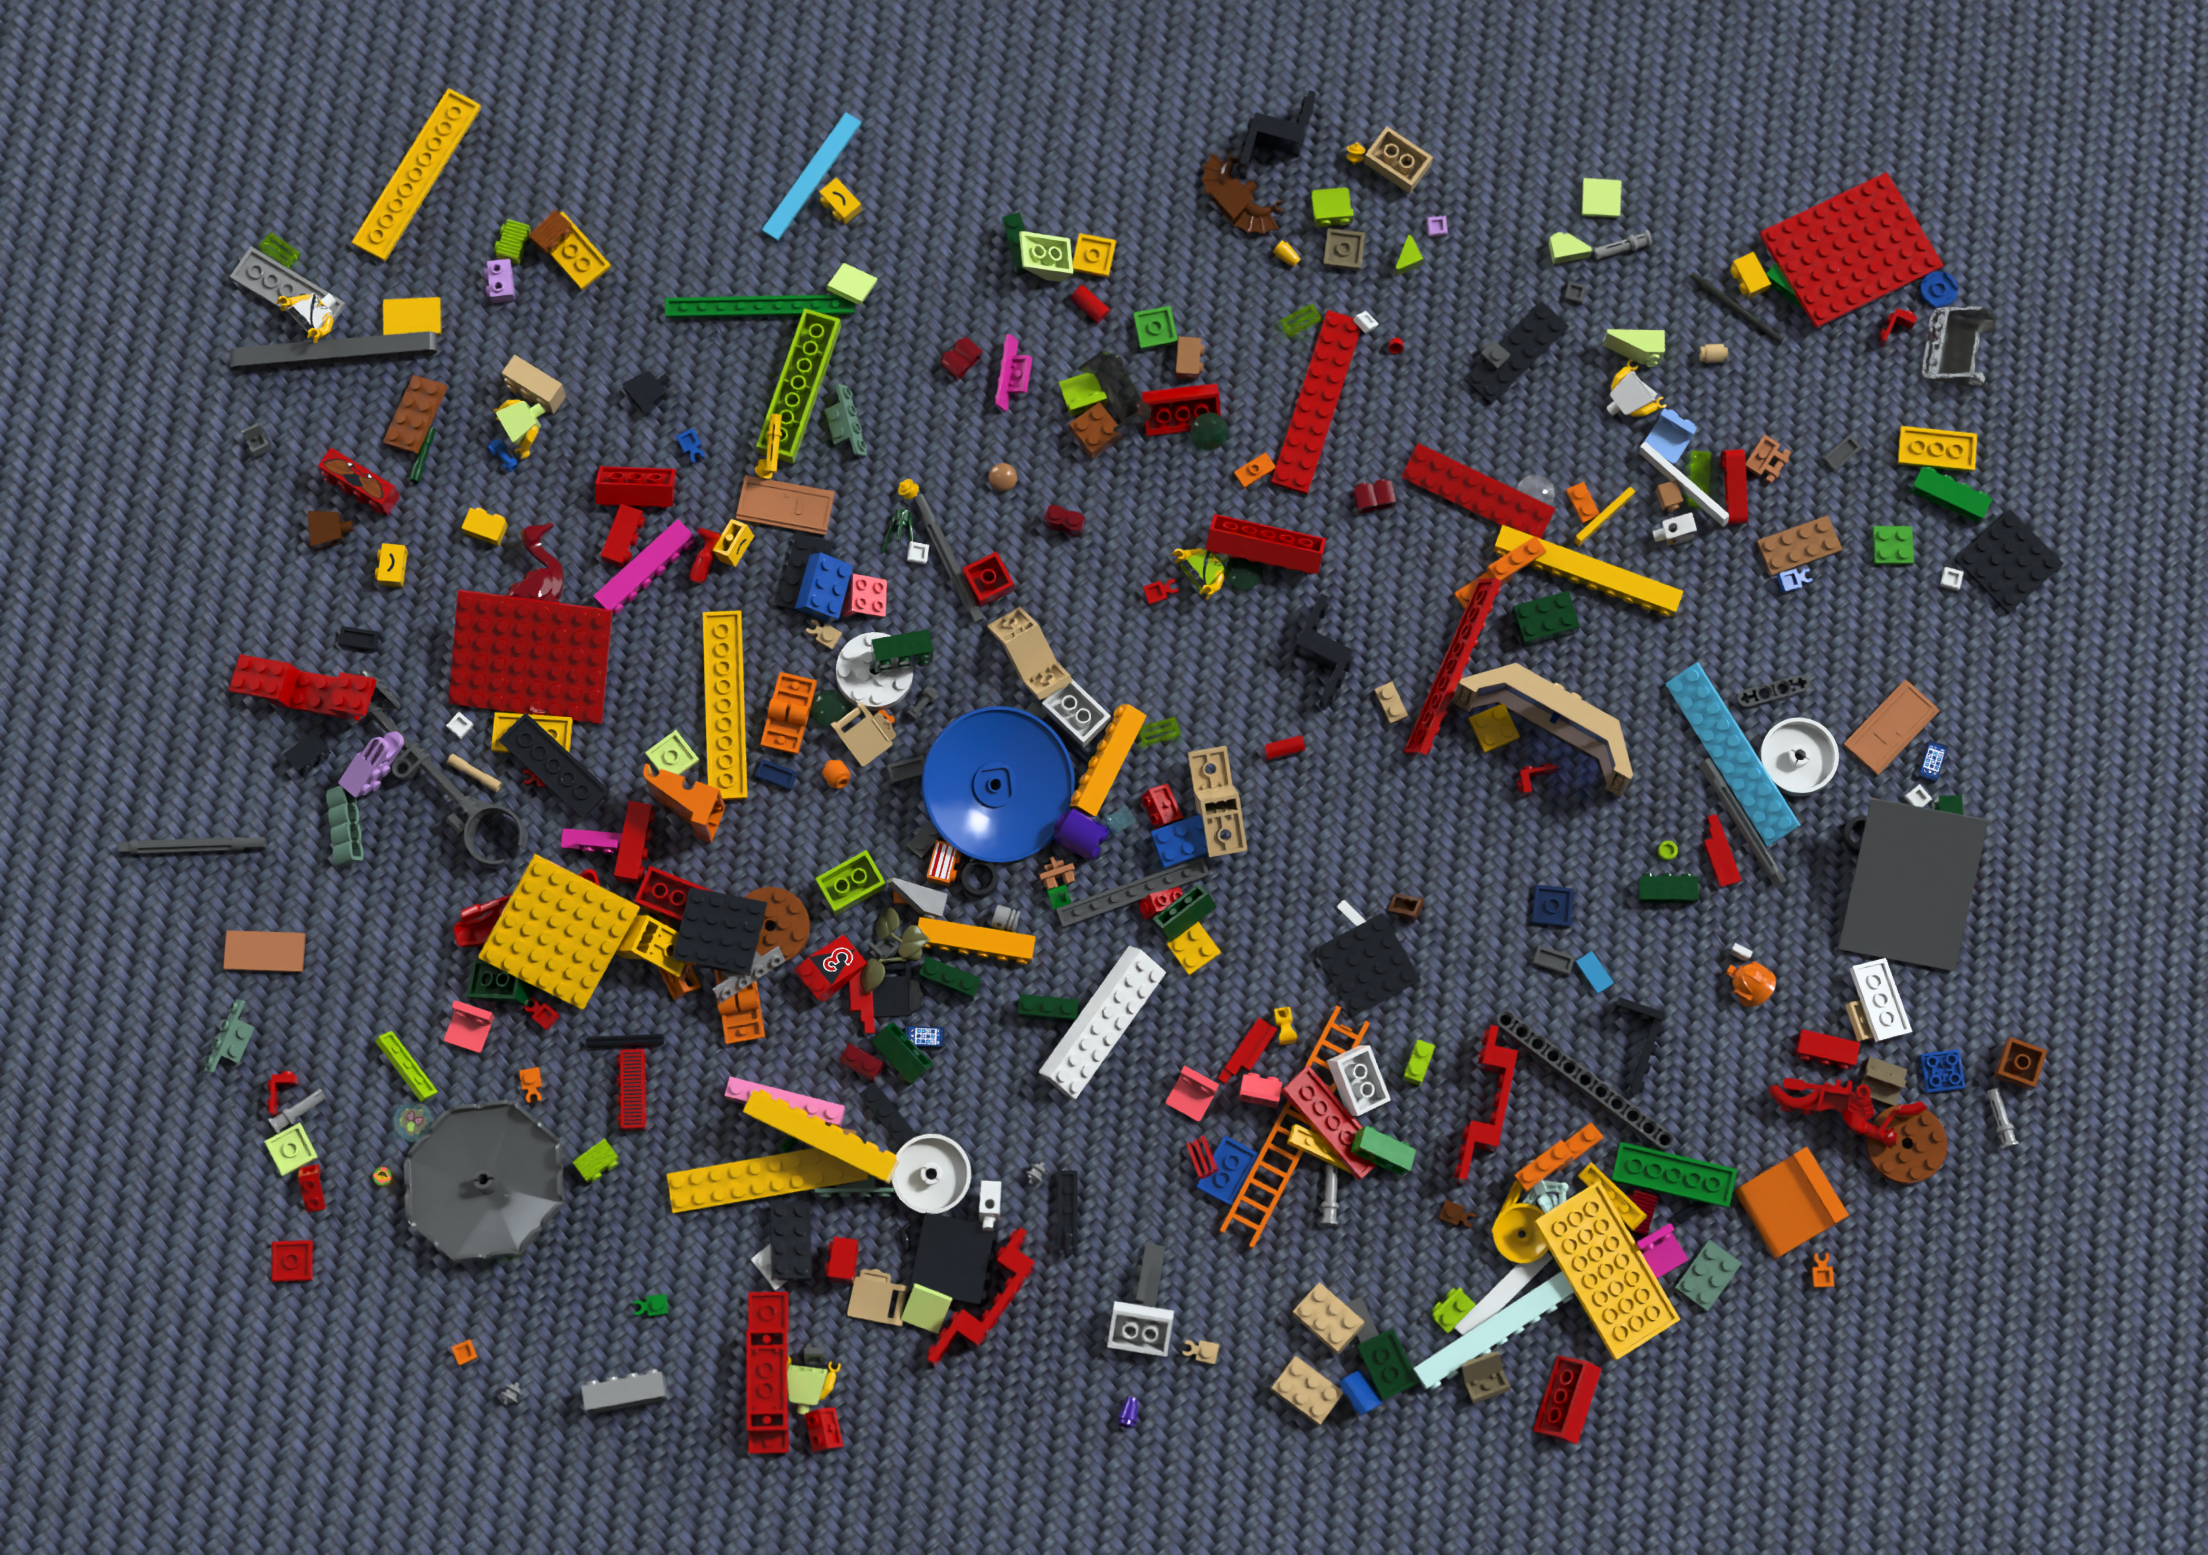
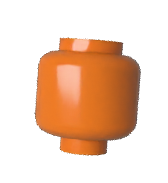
M841 760L828 761L822 770V776L831 788L841 789L849 783L851 773Z

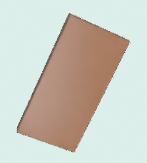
M227 930L223 969L303 973L306 934Z

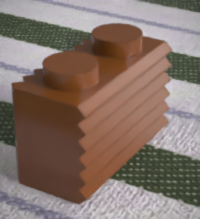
M555 209L529 234V238L544 254L548 255L549 252L553 253L558 248L559 242L562 239L566 240L570 237L573 228L571 223Z

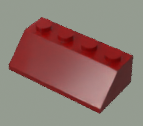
M1217 383L1141 392L1146 436L1222 427Z
M600 466L595 483L596 504L603 506L623 504L640 507H673L676 469Z
M1557 1355L1533 1431L1562 1442L1577 1445L1602 1369L1588 1361Z

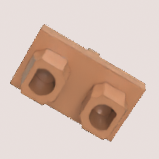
M1054 857L1050 858L1051 864L1044 865L1047 872L1039 874L1041 884L1044 883L1047 890L1058 887L1055 879L1060 877L1063 878L1066 885L1075 883L1073 863L1063 866V860L1056 862Z

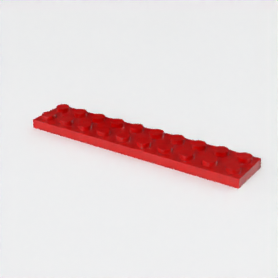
M1327 310L1271 484L1308 495L1361 332V328L1353 321V317Z
M1497 578L1478 579L1403 751L1404 753L1411 756L1427 755L1432 749V741L1440 730L1441 720L1447 714L1448 704L1455 696L1454 690L1463 677L1462 672L1470 661L1472 649L1477 645L1478 635L1483 630L1485 619L1493 608L1494 598L1500 592L1501 580Z

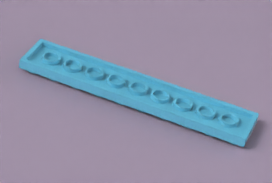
M1693 664L1667 682L1666 686L1766 846H1771L1800 827L1801 825L1700 664Z

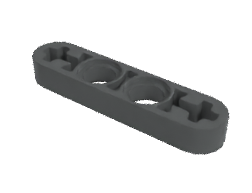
M1797 675L1745 689L1738 694L1736 702L1740 708L1748 709L1796 696L1808 690L1810 681L1804 675ZM1798 680L1801 683H1805L1802 689L1800 686H1796L1793 688V692L1791 691V686L1796 685ZM1785 685L1788 690L1787 693L1780 694L1777 691V686ZM1759 691H1768L1769 697L1767 699L1760 698ZM1753 692H1755V698L1750 699L1748 701V704H1746L1745 701H1741L1743 695H1745L1746 698L1752 697Z

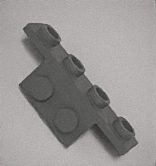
M1149 1243L1145 1246L1142 1265L1138 1264L1136 1276L1140 1277L1139 1285L1135 1284L1133 1296L1137 1297L1136 1305L1153 1308L1156 1306L1165 1246Z

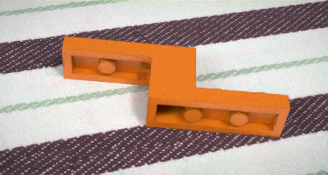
M1534 536L1490 564L1485 574L1456 591L1454 596L1465 610L1478 579L1497 578L1502 581L1500 585L1502 587L1512 580L1514 573L1546 554L1545 548L1538 538Z
M1591 1122L1567 1141L1563 1142L1560 1140L1516 1173L1514 1177L1524 1190L1528 1192L1554 1171L1556 1174L1603 1140L1604 1137Z

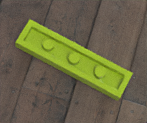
M393 1031L377 1037L375 1042L420 1102L434 1097L438 1091Z

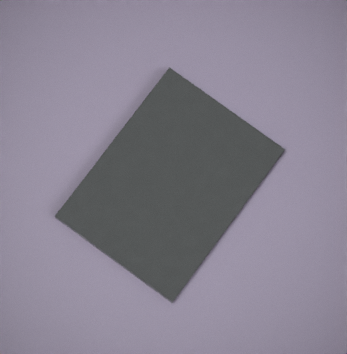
M1871 798L1838 949L1955 971L1989 822L1988 819Z

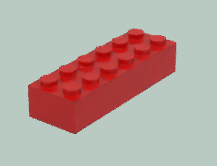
M1214 514L1205 550H1209L1214 554H1227L1232 558H1246L1251 562H1264L1269 566H1282L1287 570H1300L1312 575L1319 573L1326 538Z

